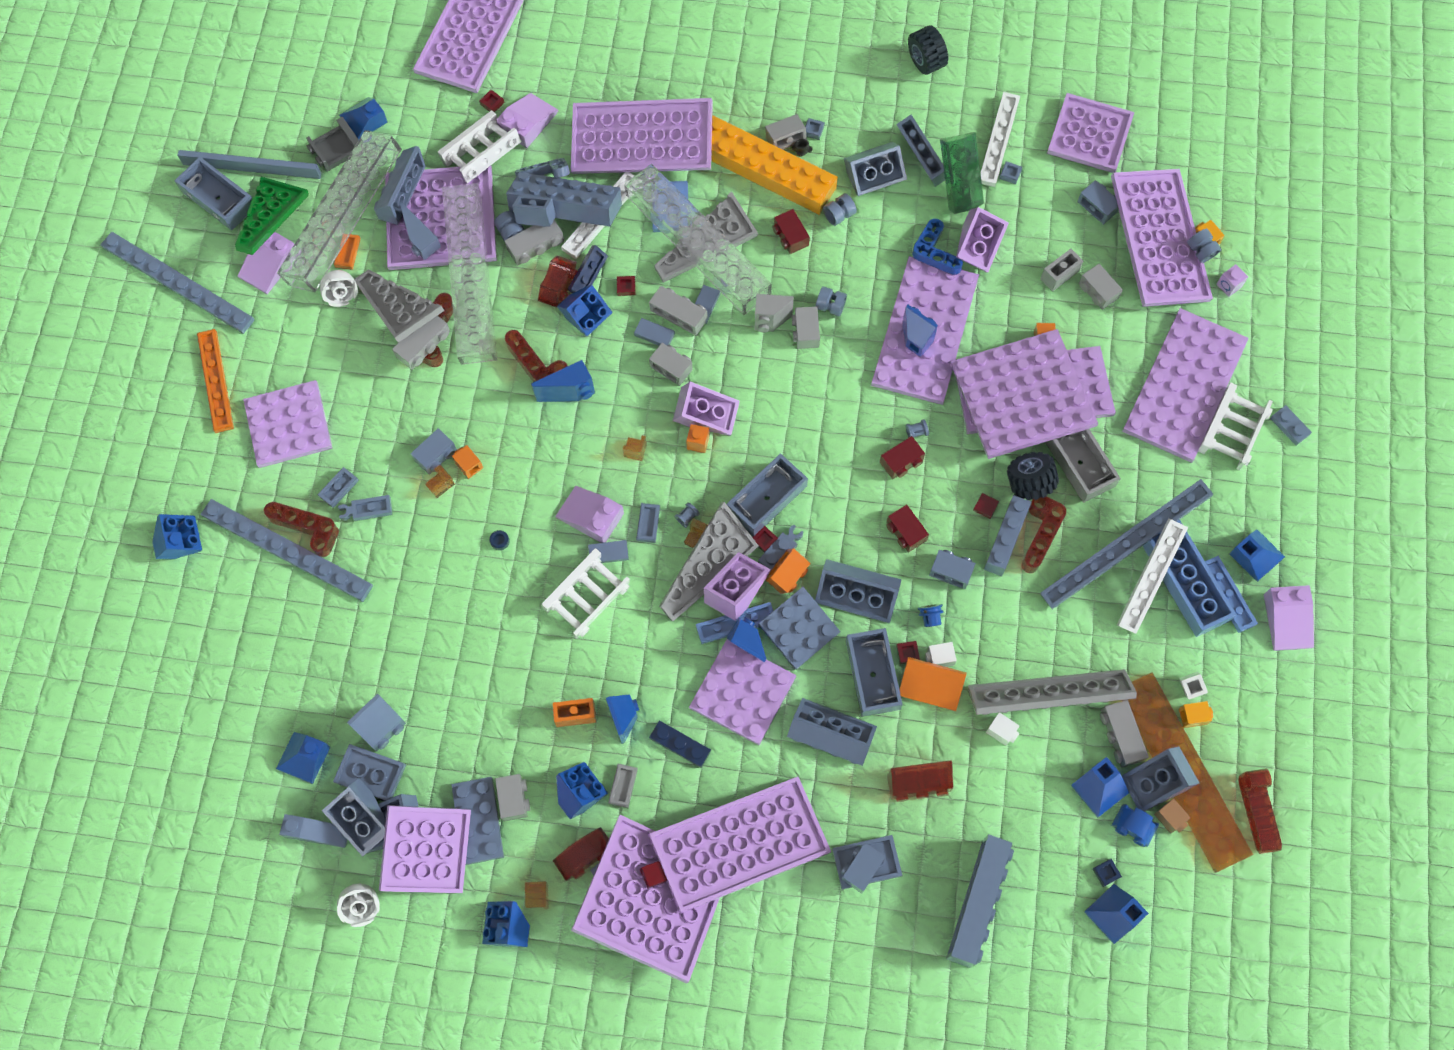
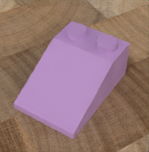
M529 93L508 106L496 120L498 126L506 132L515 128L521 139L519 144L528 148L559 111L547 102Z
M979 207L969 210L962 227L956 257L988 273L1009 222Z
M274 232L253 255H247L238 277L268 294L300 253L292 241Z
M688 382L681 387L673 421L690 427L691 424L708 427L709 432L731 436L740 401L693 382Z
M575 486L555 517L596 541L606 543L624 515L622 505L605 496Z
M738 552L704 587V603L736 621L752 602L770 573V569Z
M1310 585L1270 588L1263 595L1273 650L1314 648V614Z

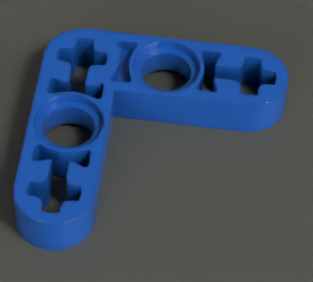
M931 219L915 243L912 256L914 259L946 273L957 275L961 272L963 261L952 254L934 247L943 232L944 223L939 219ZM928 237L931 238L933 241L927 242L924 240V238ZM938 256L942 260L936 261L933 259V257Z

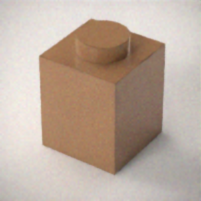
M1175 799L1169 801L1154 814L1170 834L1176 830L1180 833L1188 826L1186 822L1191 818Z

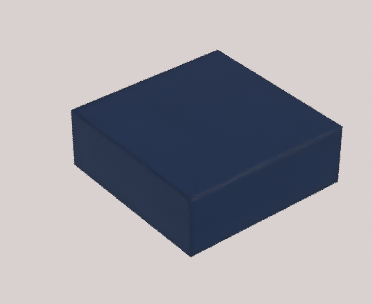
M1112 859L1093 868L1102 887L1122 877Z

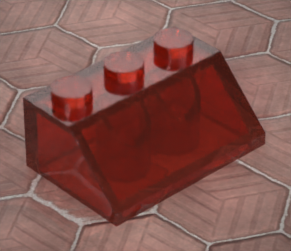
M952 760L891 768L887 775L891 800L896 799L897 802H904L909 800L908 797L916 796L917 799L929 798L931 794H936L937 797L949 795V792L953 790Z

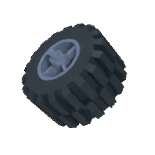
M928 25L909 35V53L915 66L922 74L928 75L948 64V51L945 41L935 27Z
M1025 453L1012 460L1011 464L1007 467V475L1012 493L1026 500L1044 498L1048 494L1053 493V490L1059 484L1055 461L1047 453Z

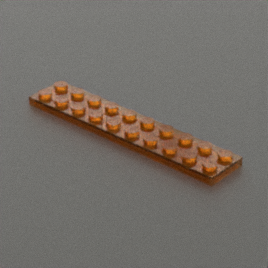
M1153 672L1132 681L1137 695L1136 699H1128L1140 735L1152 758L1167 749L1180 747L1199 781V784L1174 798L1191 817L1187 822L1214 872L1217 873L1252 856V851Z

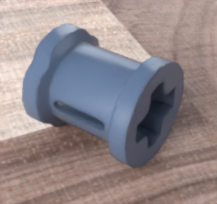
M924 419L912 425L906 424L908 438L911 436L914 438L921 435H929L928 426Z
M689 502L685 504L686 507L679 514L674 516L685 528L695 516L700 515L699 511Z

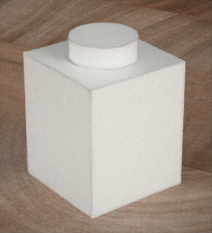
M953 642L929 646L925 653L926 662L944 667L954 666L957 660Z
M1199 672L1179 678L1188 699L1208 693Z
M1000 712L986 731L987 734L1005 746L1009 742L1014 743L1020 734L1017 732L1019 725Z

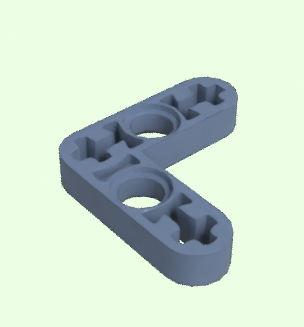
M564 158L515 170L516 177L519 172L535 175L552 173L555 178L570 174L568 164Z

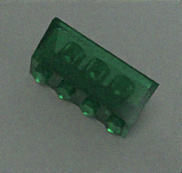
M976 132L940 139L949 210L957 214L984 204Z

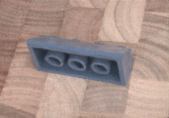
M418 146L403 150L400 157L396 159V166L390 172L388 183L383 187L381 197L374 206L378 219L396 225L399 224L403 216L400 205L404 204L407 207L426 167Z
M826 559L815 601L821 605L890 623L902 579Z
M802 698L793 717L787 737L796 742L810 745L814 749L828 752L835 757L849 760L853 764L863 766L877 726Z

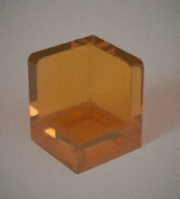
M642 435L641 440L628 437L626 446H623L624 457L642 461L647 445L646 436Z
M441 465L434 469L437 475L426 483V486L436 498L455 485L452 477Z
M693 518L690 524V532L684 544L694 549L707 524Z
M546 881L525 882L526 908L548 909V883Z

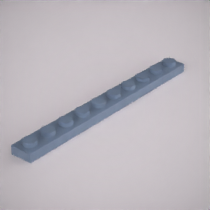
M111 232L101 243L103 249L242 334L255 321L249 314L114 232Z
M1200 479L1046 588L1040 595L1053 610L1159 535L1168 518L1177 522L1213 496L1212 491Z
M213 499L209 501L200 514L207 520L361 602H364L373 587L366 580Z

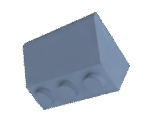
M894 142L844 158L847 175L857 196L907 180L900 145Z

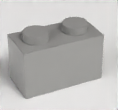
M797 114L765 126L768 143L782 150L795 145V142L799 139L807 140L806 127Z
M1069 249L1044 268L1040 279L1053 292L1080 271L1083 260L1072 249Z
M1100 264L1084 273L1079 282L1081 289L1087 292L1094 304L1102 310L1119 299L1123 291Z
M795 308V315H792V326H796V331H793V342H797V349L819 348L818 308Z
M661 343L649 358L652 369L679 386L693 370L692 361L688 356L679 354L674 347Z
M520 774L495 778L501 819L503 821H510L528 817L527 811H530L529 799H525L524 791H527L526 779H522Z

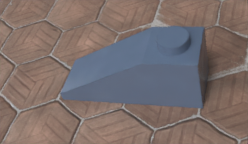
M402 204L400 206L412 245L411 250L417 257L420 255L426 260L441 248L440 242Z
M284 814L279 835L288 839L342 848L346 847V837L334 824Z

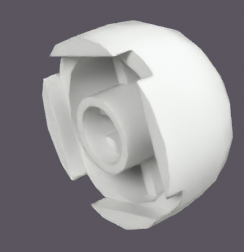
M333 270L326 273L322 278L320 292L323 300L328 302L330 306L341 307L348 305L349 300L357 297L358 287L356 281L349 273L343 270Z
M362 883L346 887L340 893L337 900V914L343 923L345 921L352 927H361L371 923L380 910L379 898L375 890L369 885Z

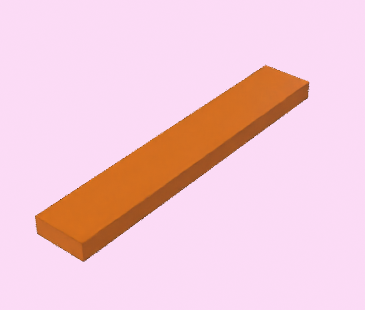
M212 329L199 332L197 337L214 432L220 433L232 430L234 425L217 331Z

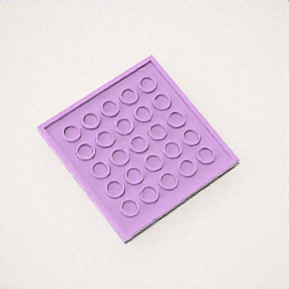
M492 165L469 183L465 182L459 170L461 169L460 167L425 169L407 208L438 238L441 248L426 260L420 255L417 257L411 250L412 245L403 216L398 225L386 222L387 267L389 270L497 261ZM385 173V186L388 183L390 173Z
M1058 329L951 361V367L988 459L1098 426L1096 416Z
M619 815L571 931L687 984L691 978L720 898L680 914L667 882L647 889L640 868L658 861L648 836L655 831Z

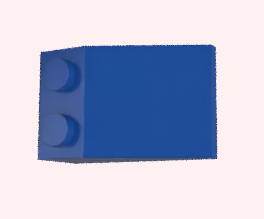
M583 360L531 383L537 402L580 401L582 399H589L595 394L592 377Z

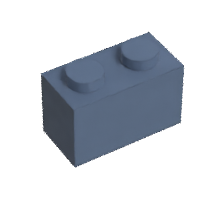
M1096 180L1081 192L1077 201L1103 225L1119 211L1116 196L1112 195L1103 184Z
M519 195L512 205L517 224L550 227L556 217L552 198Z
M438 428L410 454L414 461L430 475L432 472H436L446 459H450L457 449L454 442Z
M939 550L929 576L966 590L976 563L967 557L960 558L955 556L951 551Z
M864 843L862 847L860 845L857 846L852 854L855 857L851 864L847 862L841 871L843 874L841 880L861 894L886 857L867 843Z

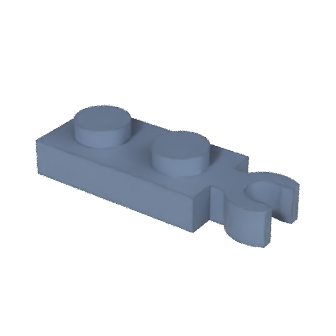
M390 495L351 501L352 506L349 507L345 504L338 506L340 511L346 510L344 515H339V518L343 521L348 520L351 516H353L354 521L393 515Z
M792 525L789 528V534L782 533L760 557L758 563L769 568L771 571L787 549H795L798 544L794 541H798L803 537V531L798 535L793 534L796 526Z

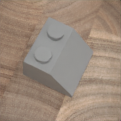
M757 294L755 330L763 333L773 332L790 319L793 313L794 296Z

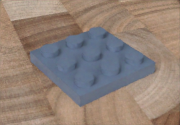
M804 587L800 588L758 624L795 670L841 632Z

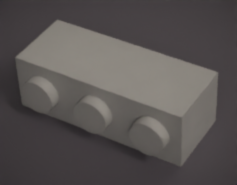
M554 220L550 227L533 225L505 240V245L518 266L527 263L537 255H542L546 250L560 245L564 238L561 229Z
M660 286L649 301L650 311L697 336L706 323L705 320L708 318L707 310L702 305L692 303L687 297L677 295L670 288Z
M436 316L407 338L401 340L392 349L395 357L413 370L422 363L428 354L435 350L441 340L443 341L448 337L450 332L448 324L439 316Z
M1128 700L1105 706L1101 710L1100 718L1108 729L1107 737L1110 744L1114 746L1116 762L1120 763L1122 768L1148 759V753Z

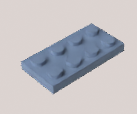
M486 777L452 784L455 808L471 810L466 865L504 858L493 778Z

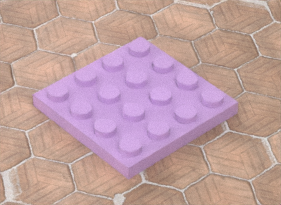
M1067 93L1047 154L1115 173L1135 112Z
M316 380L243 399L256 463L259 468L333 449L319 385Z
M727 639L691 702L689 709L760 745L790 690L796 675L768 660L765 662L761 661Z
M388 805L379 890L391 892L463 893L471 810Z

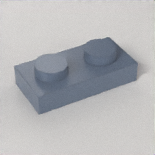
M1286 405L1270 418L1296 446L1312 433Z
M343 467L317 495L334 508L359 480Z

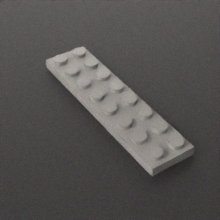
M1125 669L968 685V692L976 715L999 712L1007 713L1019 710L1026 711L1038 708L1046 709L1058 706L1066 707L1077 704L1085 705L1097 702L1105 703L1116 700L1124 701L1136 699L1137 695Z

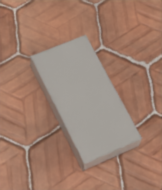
M623 764L617 765L609 804L629 808L638 771L637 767Z

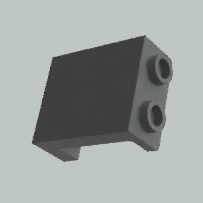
M343 117L336 120L339 125L338 127L312 141L309 136L306 137L309 143L306 145L311 154L315 153L317 156L315 160L320 167L324 166L327 172L363 152L360 141Z

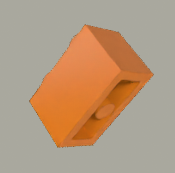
M794 548L787 549L765 580L781 594L791 593L796 588L798 579L806 575L808 572L807 568L811 563Z
M593 698L553 703L556 727L597 723Z

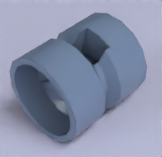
M846 193L836 198L835 201H831L823 206V212L833 226L843 222L844 218H849L857 213L854 201Z
M513 211L501 213L494 221L504 242L508 238L524 231L523 226L516 223Z
M1207 228L1196 233L1187 241L1192 251H1196V257L1200 263H1205L1212 259L1222 250L1216 241H1212L1213 236Z
M822 286L815 307L824 312L829 310L830 314L840 317L845 306L847 294L840 291L834 293L833 289Z

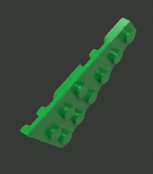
M261 176L260 184L256 188V195L252 198L247 212V219L243 222L244 227L240 231L235 243L236 251L253 255L309 196L308 190Z

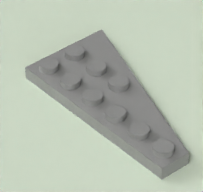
M731 191L727 198L716 206L713 212L707 214L689 232L688 236L681 239L672 251H669L654 265L655 270L664 283L757 237L758 232Z
M369 269L354 279L398 343L445 311L441 305L434 304L431 300L424 299L417 293L401 285L398 286L393 281H388Z
M722 501L659 605L671 621L677 619L704 595V587L738 552L748 556L759 546L725 502Z

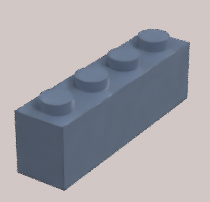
M912 114L897 123L896 125L934 186L936 187L950 178L949 173Z
M1013 495L984 570L1002 577L1031 501Z

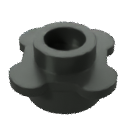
M799 139L792 146V150L796 151L799 157L813 150L806 139Z

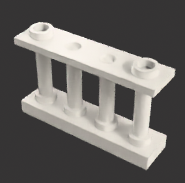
M492 110L438 151L445 166L448 167L455 163L461 168L459 170L466 183H469L521 142L515 128L506 132L498 126L497 115ZM495 131L501 138L493 143L487 136ZM480 142L488 147L481 153L473 148ZM468 152L474 159L466 164L460 157Z
M1230 383L1224 392L1198 452L1205 454L1208 449L1212 450V448L1239 460L1236 469L1240 471L1244 465L1247 466L1252 458L1249 454L1264 420L1268 419L1273 411L1270 408L1273 401L1269 400L1264 407L1237 396L1238 393H1235L1237 385ZM1234 402L1259 413L1260 416L1257 423L1230 411V408H1228L1229 403L1233 404ZM1229 418L1253 429L1251 437L1248 438L1224 427V424L1221 423L1222 419ZM1221 433L1247 445L1243 454L1216 442V439H1214L1215 434Z
M596 548L542 603V608L547 613L550 610L557 611L576 629L573 633V637L576 639L579 636L583 637L590 629L588 626L619 594L623 595L630 587L628 585L630 582L628 577L621 582L601 563V553ZM591 568L597 569L616 587L609 596L587 577V572ZM577 582L585 584L603 601L596 609L574 591V585ZM564 596H569L590 615L582 624L561 605L560 600Z

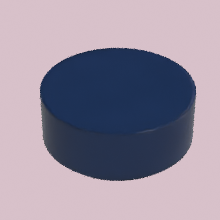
M502 530L493 532L489 539L491 546L495 550L506 549L510 542L507 533Z

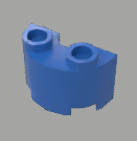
M1123 804L1111 826L1115 827V831L1123 836H1127V834L1133 836V841L1137 845L1148 847L1159 827V823L1153 822V817L1138 808L1133 810L1127 804Z

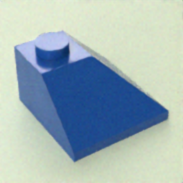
M367 97L339 115L344 118L358 140L388 123L383 109L374 98Z
M746 617L744 620L738 618L727 639L765 662L766 655L758 629L753 627L755 623Z
M630 694L607 697L606 701L621 744L625 743L638 718L636 711H639L636 699L632 700Z
M294 732L276 769L313 784L329 752L330 746L308 735Z

